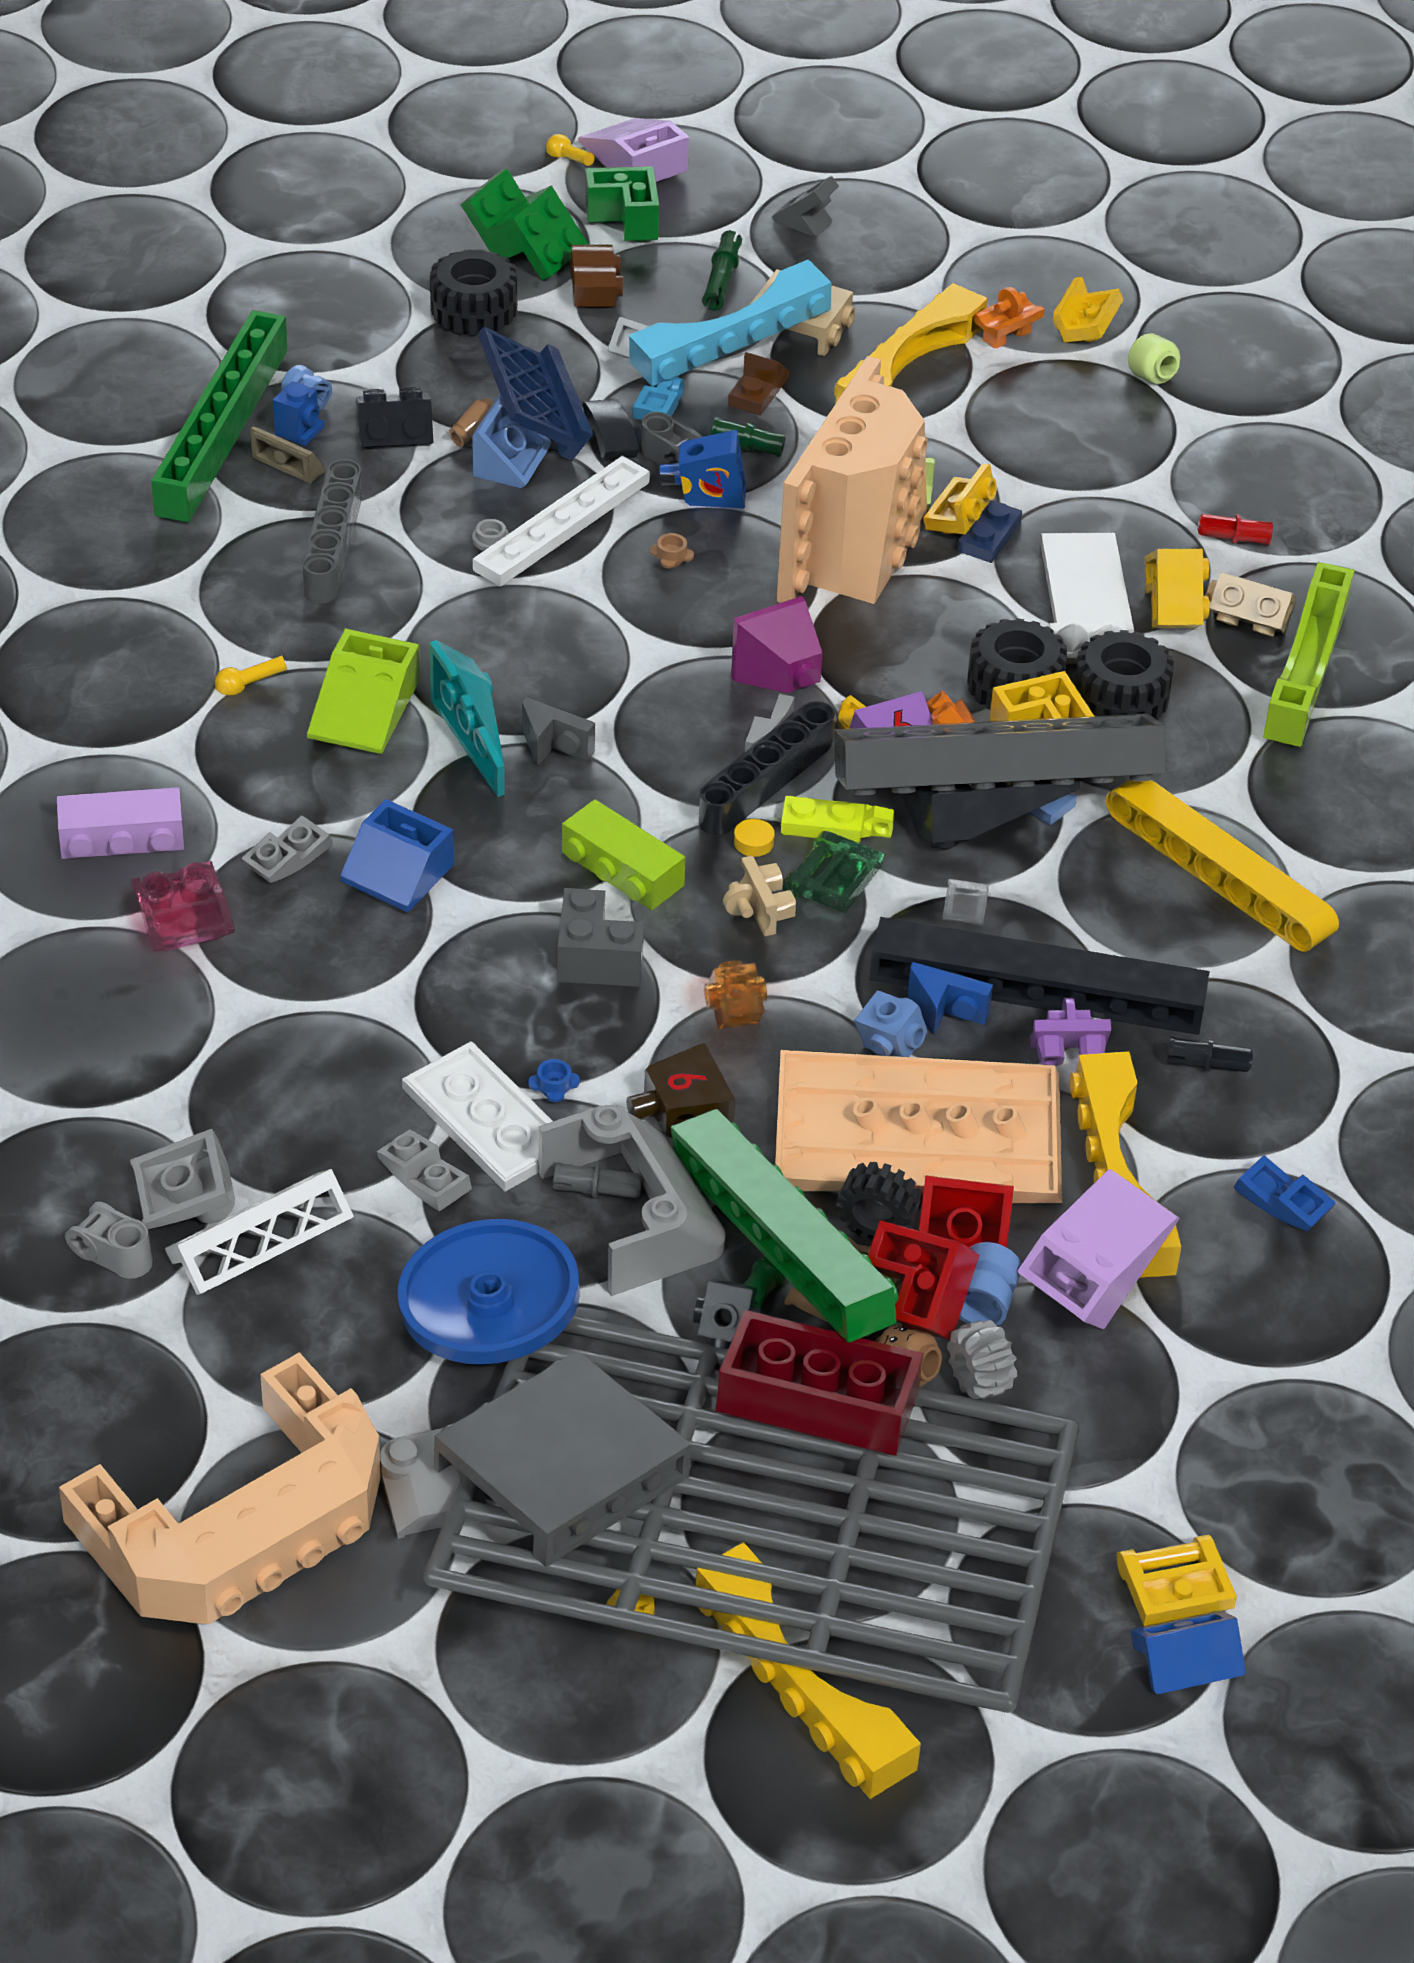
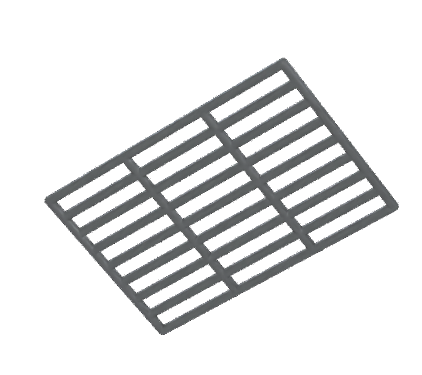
M574 1315L562 1332L696 1359L699 1362L695 1374L551 1343L531 1354L507 1362L492 1401L512 1390L518 1383L527 1381L537 1375L524 1371L528 1358L554 1363L555 1361L563 1360L578 1350L606 1374L688 1391L684 1405L632 1395L662 1420L677 1423L675 1431L691 1443L690 1460L850 1494L847 1507L843 1509L689 1476L653 1499L651 1503L645 1504L626 1516V1518L644 1521L639 1537L604 1530L582 1544L633 1555L627 1571L563 1557L545 1567L533 1557V1551L460 1535L466 1519L531 1533L502 1507L473 1501L478 1486L463 1474L423 1574V1580L427 1585L1004 1713H1010L1015 1710L1079 1433V1425L1075 1420L919 1388L915 1406L1059 1435L1056 1449L909 1419L903 1437L1050 1467L1049 1480L1045 1482L899 1450L897 1456L733 1415L702 1409L706 1395L717 1397L719 1379L713 1378L717 1364H723L728 1349L711 1346L709 1343ZM699 1427L859 1461L856 1475L853 1476L693 1442L691 1440L695 1428ZM879 1465L1044 1501L1041 1514L1037 1515L874 1480ZM674 1492L840 1527L837 1542L834 1543L671 1508L669 1506ZM870 1498L1034 1533L1036 1536L1033 1549L866 1514L867 1502ZM668 1526L826 1560L831 1563L827 1577L660 1542L658 1539L662 1527ZM859 1532L1022 1566L1028 1568L1025 1583L857 1548L855 1545ZM453 1553L621 1591L616 1606H610L446 1570ZM651 1560L688 1568H702L771 1583L772 1586L821 1596L817 1612H811L646 1575ZM853 1566L1020 1602L1017 1618H1011L845 1581L849 1567ZM641 1594L806 1630L811 1633L807 1647L802 1648L634 1610ZM845 1601L1011 1637L1012 1640L1009 1653L1004 1654L836 1617L839 1602ZM833 1636L1002 1673L1003 1679L1000 1691L825 1652L829 1638Z

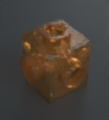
M735 960L720 964L718 969L713 970L708 982L709 984L704 985L706 1006L708 1009L714 1008L718 1030L759 1024L765 1011L763 1001H767V987L764 977L757 975L755 963L743 965L742 961Z

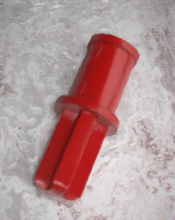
M1202 514L1198 520L1197 530L1199 535L1231 539L1233 544H1236L1237 541H1246L1270 545L1273 522L1242 519L1240 514H1236L1234 518Z

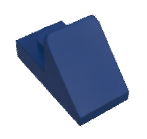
M915 962L912 963L910 967L908 998L919 1005L923 1020L932 1034L936 1033L944 1014L985 1025L990 1013L993 984Z

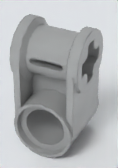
M95 1202L89 1208V1216L79 1226H72L65 1233L66 1242L76 1255L82 1259L97 1263L115 1272L120 1277L127 1279L138 1278L149 1272L152 1267L153 1259L146 1225L139 1220L116 1211L106 1203Z

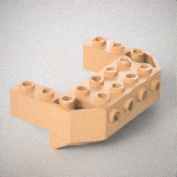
M299 1352L260 1375L263 1409L299 1449L301 1454L179 1524L158 1498L137 1509L101 1464L59 1487L63 1520L141 1617L209 1625L222 1616L232 1615L244 1603L263 1592L276 1589L288 1577L304 1568L315 1566L324 1556L344 1544L354 1543L363 1533L369 1530L381 1478L379 1435L352 1388L337 1395Z

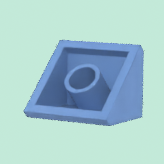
M501 394L498 395L472 435L473 476L522 488L526 486L552 445V442L547 437L512 422Z

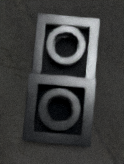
M619 400L584 401L582 407L591 431L597 437L602 459L620 458L621 456L625 458L636 457L640 447L631 421Z

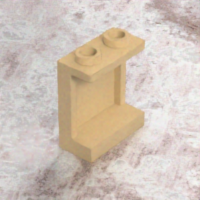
M776 269L750 304L768 290L781 270ZM831 286V310L787 329L817 338V354L825 356L832 346H837L844 329L851 327L854 321L856 308L852 306L853 292Z

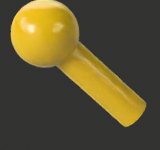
M555 134L547 140L546 152L550 156L566 157L586 166H590L594 162V155L592 153L572 146L571 141L565 135Z
M283 656L241 671L234 667H226L217 673L215 688L221 694L236 695L242 692L246 685L288 669Z

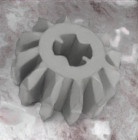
M979 1320L960 1326L959 1329L951 1332V1341L947 1343V1349L950 1353L948 1363L953 1369L952 1377L957 1378L962 1392H967L972 1399H986L1003 1394L1006 1390L1013 1388V1379L1017 1377V1370L1014 1366L1016 1357L1012 1354V1343L1006 1340L1002 1327H997L992 1320L983 1322Z

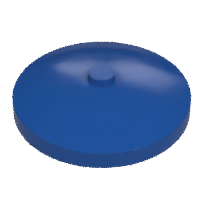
M487 1219L468 1222L436 1235L412 1255L401 1273L398 1284V1302L401 1318L411 1337L423 1348L439 1357L467 1364L506 1362L521 1358L544 1347L567 1327L577 1310L580 1299L578 1268L569 1248L554 1234L537 1225L510 1219Z

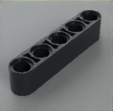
M808 702L708 781L700 789L698 821L700 828L712 835H721L731 831L824 755L833 744L835 718L833 707L824 702Z

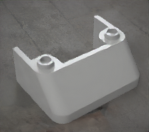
M613 1105L599 1106L539 1126L538 1173L542 1179L554 1175L557 1162L583 1166L619 1153L623 1154L632 1171L640 1174L642 1177V1187L650 1199L642 1209V1223L646 1231L608 1244L607 1290L611 1296L712 1262L723 1254L725 1249V1230L663 1132Z

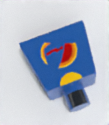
M732 430L682 442L680 444L679 463L660 465L661 486L682 485L685 503L689 506L745 508L747 485L738 431Z

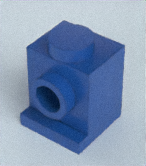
M291 381L273 399L275 435L306 446L325 427L324 421L318 419L320 408L317 403L316 389Z

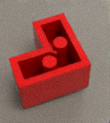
M880 1220L868 1257L879 1272L886 1276L903 1280L898 1295V1302L895 1305L896 1321L902 1325L921 1329L935 1337L951 1341V1332L956 1329L980 1255L960 1242Z

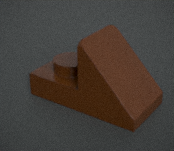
M746 352L744 354L743 376L729 393L728 406L761 416L789 378L790 371L775 360Z

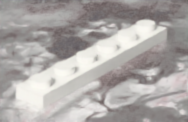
M621 456L474 557L473 571L501 587L649 483L650 471Z

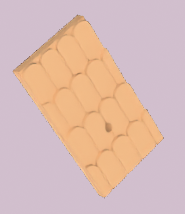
M781 1050L775 1164L781 1169L784 1177L794 1187L798 1186L802 1191H841L852 1168L856 1169L857 1165L861 1163L868 1167L869 1162H877L878 1167L881 1169L884 1163L892 1165L890 1171L894 1173L898 1169L904 1171L903 1179L912 1178L916 1182L914 1189L920 1188L922 1195L924 1192L925 1175L1012 1185L1014 1186L1012 1203H1062L1060 1076L1055 1065Z

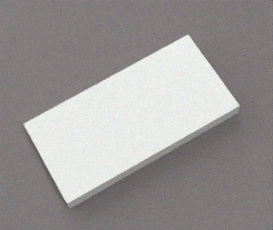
M1041 533L1040 545L1054 623L1126 622V630L1129 633H1133L1134 628L1115 533Z
M472 1041L402 1078V1089L504 1192L538 1173L539 1126L553 1121Z

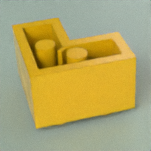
M1157 549L1145 556V594H1152V628H1198L1204 625L1203 619H1208L1210 609L1209 597L1203 596V581H1208L1209 560L1208 558H1203V549Z
M1065 671L993 687L989 722L1094 717Z

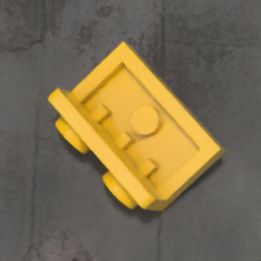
M1075 277L1053 312V322L1056 329L1060 331L1063 342L1081 340L1093 342L1102 338L1124 301L1120 289L1088 293L1083 278Z
M982 464L971 479L953 477L923 517L925 529L940 531L945 534L957 533L966 535L974 522L980 518L982 511L996 495L997 483L992 476L991 465Z

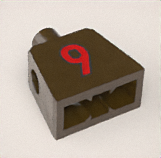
M705 1043L649 1065L645 1069L644 1093L632 1095L626 1099L628 1113L641 1120L655 1117L660 1129L669 1138H672L671 1126L718 1109L729 1122H734L735 1098Z

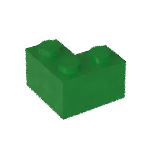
M653 166L586 168L585 205L588 222L608 223L610 221H622L624 241L634 240L643 242L646 240H658L659 200Z

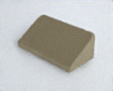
M255 426L250 429L252 458L310 484L325 472L324 465L313 452Z

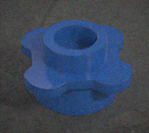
M558 1059L542 1062L537 1069V1075L531 1076L528 1081L531 1090L542 1092L551 1102L562 1101L566 1092L577 1088L580 1084L579 1076L576 1073H571L570 1066Z

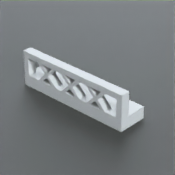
M332 1169L299 1181L166 1247L165 1250L172 1264L182 1263L198 1295L354 1216ZM328 1190L338 1214L327 1220L310 1215L315 1196ZM305 1202L302 1211L293 1208ZM283 1212L300 1218L294 1236L289 1239L272 1234L277 1215ZM267 1221L264 1230L255 1227ZM307 1221L317 1224L305 1230ZM245 1231L261 1237L257 1253L251 1258L233 1253L239 1234ZM228 1240L225 1250L216 1247L217 1245ZM269 1240L278 1243L267 1249ZM205 1251L223 1256L217 1275L204 1281L193 1257ZM230 1260L239 1262V1264L228 1269Z

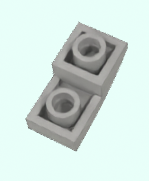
M300 816L279 837L269 832L241 859L246 866L272 883L302 869L324 853L333 843L328 833L304 816Z
M410 1129L377 1151L378 1158L389 1171L411 1192L437 1211H441L472 1189L469 1175L443 1161L440 1158L438 1145Z

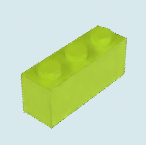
M596 799L562 823L563 854L571 861L579 863L596 874L599 879L610 883L624 892L630 899L638 901L651 911L684 887L686 856Z

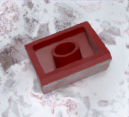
M925 1175L919 1231L960 1242L968 1248L980 1242H992L1007 1248L1014 1186Z

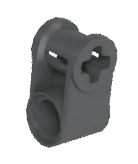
M650 412L642 418L640 453L645 458L659 465L679 463L680 444L684 441L703 436L697 431L691 430L677 422L666 413Z

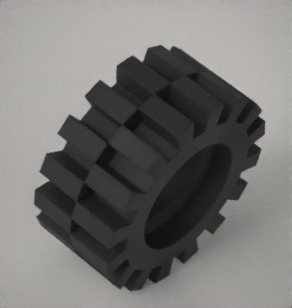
M869 1162L868 1167L864 1163L858 1164L856 1169L852 1168L836 1200L838 1201L836 1211L841 1212L839 1215L842 1222L850 1221L847 1228L852 1232L858 1228L861 1230L860 1237L867 1239L868 1235L875 1236L880 1220L911 1229L921 1208L923 1199H920L922 1193L920 1188L914 1189L916 1182L912 1178L904 1180L905 1172L900 1169L896 1173L890 1171L892 1165L884 1163L881 1169L878 1167L877 1162Z

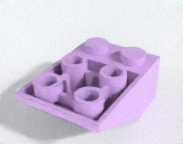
M633 118L578 137V141L607 168L653 166L656 182L688 171L689 137L669 120Z
M1109 1169L1041 1235L1017 1272L1084 1322L1105 1329L1180 1218L1115 1171Z

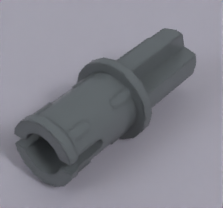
M560 1162L556 1163L553 1180V1190L592 1194V1198L595 1199L598 1198V1194L638 1198L641 1194L642 1177L638 1173L602 1169L601 1164H596L595 1167H584Z

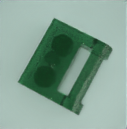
M822 831L813 842L814 848L795 872H789L785 876L782 890H791L794 898L803 896L845 914L882 867L884 853L835 833ZM835 855L816 880L812 879L811 876L826 857Z

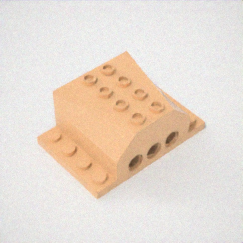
M870 356L866 357L784 481L777 602L782 603L794 599L799 592L804 593L807 585H811L875 604L895 569L900 570L902 568L908 548H914L917 543L920 528L924 524L923 517L927 513L925 452L928 438L925 437V421L903 390L884 385V376L880 375L881 359Z

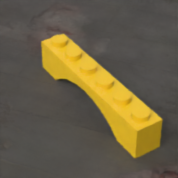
M954 283L948 286L942 293H938L922 310H918L911 320L904 326H900L888 340L880 343L876 350L869 355L870 357L881 359L880 375L884 376V385L892 387V383L899 372L917 357L943 347L964 344L982 330L981 327L974 323V314L987 308L988 298ZM861 360L845 377H841L834 388L835 404L864 360Z
M1129 1051L1079 1055L1077 1070L1075 1073L1070 1074V1092L1072 1098H1078L1079 1100L1077 1110L1078 1124L1080 1130L1087 1131L1088 1136L1085 1143L1088 1162L1095 1163L1094 1183L1106 1171L1112 1169L1151 1197L1139 1185L1128 1169L1120 1149L1119 1133L1123 1124L1133 1112L1137 1089V1079ZM1176 1225L1139 1278L1176 1275L1181 1252V1243Z
M744 1542L721 1554L762 1563ZM697 1568V1587L773 1603L771 1583ZM698 1607L705 1616L713 1615L724 1631L788 1644L778 1624ZM748 1656L756 1676L763 1683L770 1682L779 1692L781 1702L786 1711L792 1717L799 1716L809 1727L810 1735L816 1746L823 1752L829 1751L838 1761L846 1781L853 1787L859 1786L869 1799L917 1771L921 1743L890 1708L866 1703L840 1692L817 1677L809 1669Z

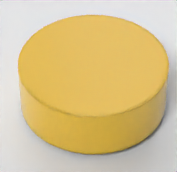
M760 819L744 820L735 827L734 846L740 853L746 856L753 855V857L766 855L774 846V829L769 823Z

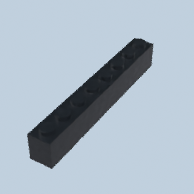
M880 917L872 948L869 980L909 987L910 967L915 962L993 984L991 1001L1045 1010H1062L1063 999L1073 998L1075 1010H1090L1091 1017L1110 1019L1111 1021L1199 1035L1210 971Z

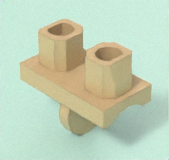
M753 855L741 858V865L745 875L740 883L732 882L729 885V890L723 898L724 907L731 915H742L744 918L754 915L764 936L776 934L777 921L795 917L796 900L791 890L772 894L773 891L782 890L783 885L782 873L777 863L758 867Z

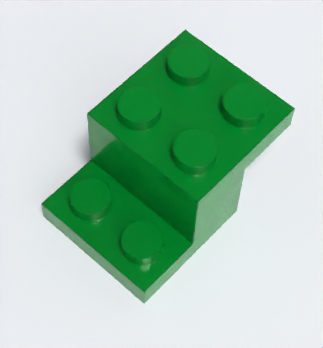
M507 168L496 173L460 204L490 252L498 253L500 257L506 258L524 252L541 280L551 277L571 259V244H588L552 185L525 197Z

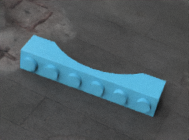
M805 260L779 271L773 284L761 297L735 313L696 323L676 324L659 322L630 334L629 363L651 386L662 383L665 379H671L674 376L702 366L831 310L832 282L809 260Z

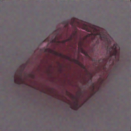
M212 861L191 863L184 870L182 868L177 872L168 874L160 871L151 872L143 877L142 883L140 877L131 879V887L137 898L153 951L176 949L234 933L235 928L225 894L217 878Z

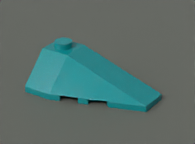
M437 640L429 642L431 703L496 796L505 795V767L491 695L493 693L491 679L487 672H482L472 658Z

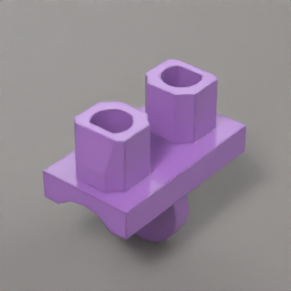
M1064 998L1062 1010H1048L1047 1020H1034L1033 1032L1029 1036L1030 1048L1037 1049L1040 1065L1058 1066L1063 1064L1065 1059L1064 1048H1078L1079 1055L1105 1053L1111 1033V1020L1091 1019L1090 1010H1075L1074 999Z

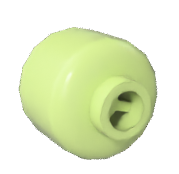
M1153 333L1144 334L1132 344L1128 354V365L1134 375L1153 384H1164L1177 373L1181 356L1179 349L1173 342Z

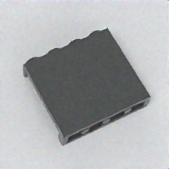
M579 1350L563 1360L555 1361L546 1370L527 1381L518 1383L509 1392L490 1403L481 1405L475 1412L455 1424L447 1425L438 1434L434 1435V1470L439 1473L452 1464L534 1535L533 1557L545 1567L689 1477L691 1443Z

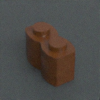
M571 244L570 269L574 307L616 306V297L623 296L620 254H614L612 244Z

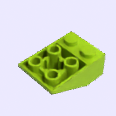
M345 629L332 652L307 732V738L382 754L420 681L419 644Z

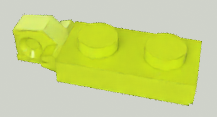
M785 796L781 833H783L782 835L860 843L861 838L870 836L891 838L894 810L868 804Z

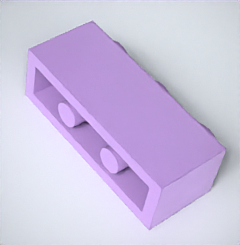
M179 787L57 796L58 832L62 859L184 850Z

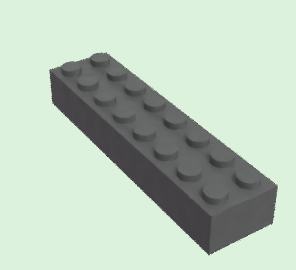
M1149 714L834 729L835 777L846 790L852 789L853 795H872L876 793V788L889 787L892 788L893 793H912L916 791V786L931 785V790L952 791L956 789L955 784L971 783V788L992 789L995 788V782L1011 781V786L1031 787L1035 785V780L1050 779V784L1071 785L1075 783L1074 778L1090 777V782L1110 783L1114 782V776L1129 775V780L1150 781L1153 780V774H1165V725Z

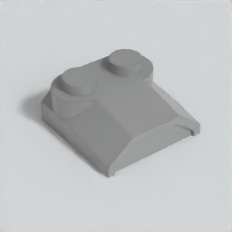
M212 1128L130 1160L135 1172L144 1218L142 1223L146 1225L147 1229L176 1223L196 1217L203 1223H215L229 1215L235 1205V1195L228 1163Z
M443 1428L394 1438L388 1441L380 1450V1479L398 1539L405 1537L404 1535L443 1526L463 1475L453 1464L439 1473L434 1470V1435L438 1434ZM478 1487L473 1501L487 1504L484 1491Z

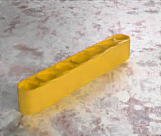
M1128 780L1106 795L1105 804L1107 810L1116 821L1295 949L1307 952L1338 930V916L1328 903L1153 780Z

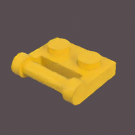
M1209 1534L1194 1537L1191 1543L1135 1553L1133 1549L1117 1553V1566L1120 1576L1123 1580H1126L1144 1626L1235 1608L1237 1595L1215 1543ZM1193 1561H1197V1562H1198L1197 1564H1191V1565H1186V1566H1181V1567H1176V1568H1171V1569H1166V1570H1161V1571H1156V1572H1151V1573H1146V1574H1144V1572H1143V1571H1147V1570H1152V1569H1157V1568H1162V1567H1167V1566H1172V1565H1177V1564H1182V1563H1187V1562H1193Z

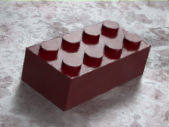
M744 1310L719 1371L716 1412L897 1456L919 1392L924 1353L863 1338L848 1343L838 1332Z

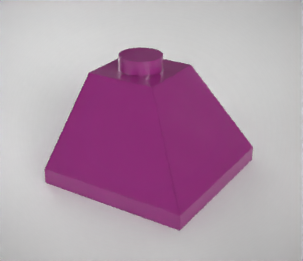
M802 596L734 618L731 678L735 682L789 693L821 681L822 650L806 601Z

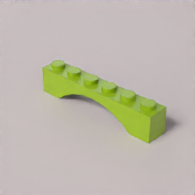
M1318 561L1289 658L1282 675L1277 679L1269 702L1263 738L1284 744L1302 746L1348 607L1354 569Z

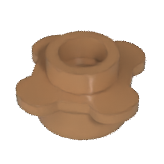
M664 534L659 537L657 544L650 547V555L657 557L664 568H674L681 565L683 561L689 562L694 558V552L687 549L686 539L679 534Z

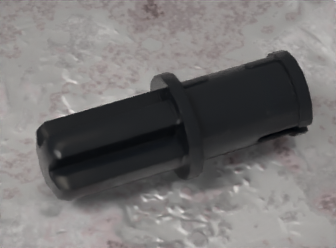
M1170 1037L1167 1063L1205 1067L1207 1072H1209L1210 1067L1248 1072L1252 1067L1253 1050L1250 1048L1215 1044L1212 1038H1209L1207 1042Z

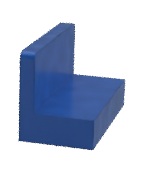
M1221 1610L1130 1630L1133 1649L1146 1655L1151 1690L1157 1694L1243 1676L1246 1672L1238 1620L1236 1617Z

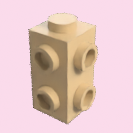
M1220 572L1218 580L1211 581L1206 595L1209 597L1210 610L1217 614V621L1232 626H1238L1239 621L1253 624L1252 631L1269 637H1274L1275 631L1283 634L1286 633L1297 600L1293 593Z

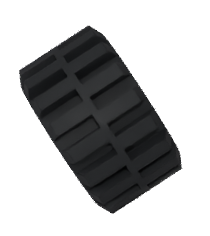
M465 249L464 251H455L450 253L449 256L441 257L439 262L433 264L432 271H430V310L434 320L438 324H442V327L447 330H454V333L459 334L468 333L469 335H477L483 327L492 331H499L504 328V325H509L513 321V317L517 315V273L514 264H510L509 259L500 257L498 253L486 252V250Z
M1019 618L1012 621L1002 619L999 623L991 622L987 624L985 629H980L976 633V637L971 642L967 677L970 694L975 696V701L980 705L986 704V709L991 711L993 687L1065 671L1067 647L1063 644L1061 636L1053 634L1054 630L1050 627H1042L1039 622L1033 620L1027 622Z
M1120 630V632L1106 631L1102 636L1096 634L1090 638V642L1085 641L1081 646V651L1078 652L1074 686L1094 716L1149 714L1158 720L1168 708L1172 685L1174 660L1171 655H1168L1169 650L1164 645H1158V640L1153 637H1144L1145 634L1139 632L1129 633L1128 630Z

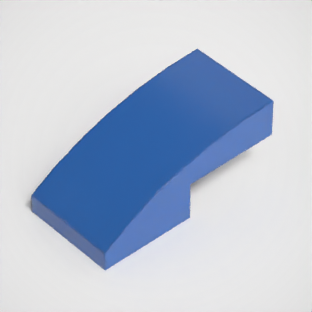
M1265 1155L1252 1165L1237 1180L1233 1187L1246 1199L1268 1214L1305 1231H1309L1336 1204L1333 1199L1305 1175L1302 1174L1294 1181Z

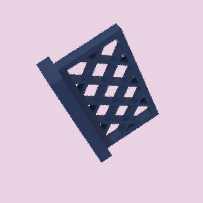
M483 327L478 333V337L510 420L554 440L560 455L573 461L593 436V433L559 349L547 344L539 353Z

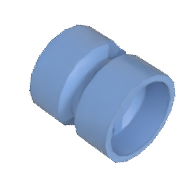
M980 1242L970 1247L971 1250L980 1256L959 1319L968 1324L979 1320L982 1322L992 1320L998 1326L1007 1317L1012 1302V1292L1017 1287L1021 1275L1017 1270L1022 1264L1019 1257L1003 1245L992 1242Z

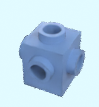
M878 990L854 1020L864 1047L871 1049L878 1056L910 1057L913 1051L922 1045L928 1033L919 1005L908 998L900 999Z

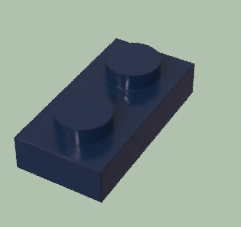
M991 500L982 511L980 518L974 522L966 535L963 534L960 538L958 552L992 563L1021 523L1022 510Z

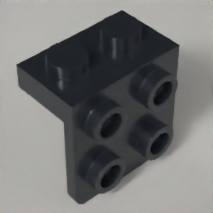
M420 387L399 388V394L386 395L384 389L363 390V396L356 397L361 447L434 443L431 398L427 393H423Z

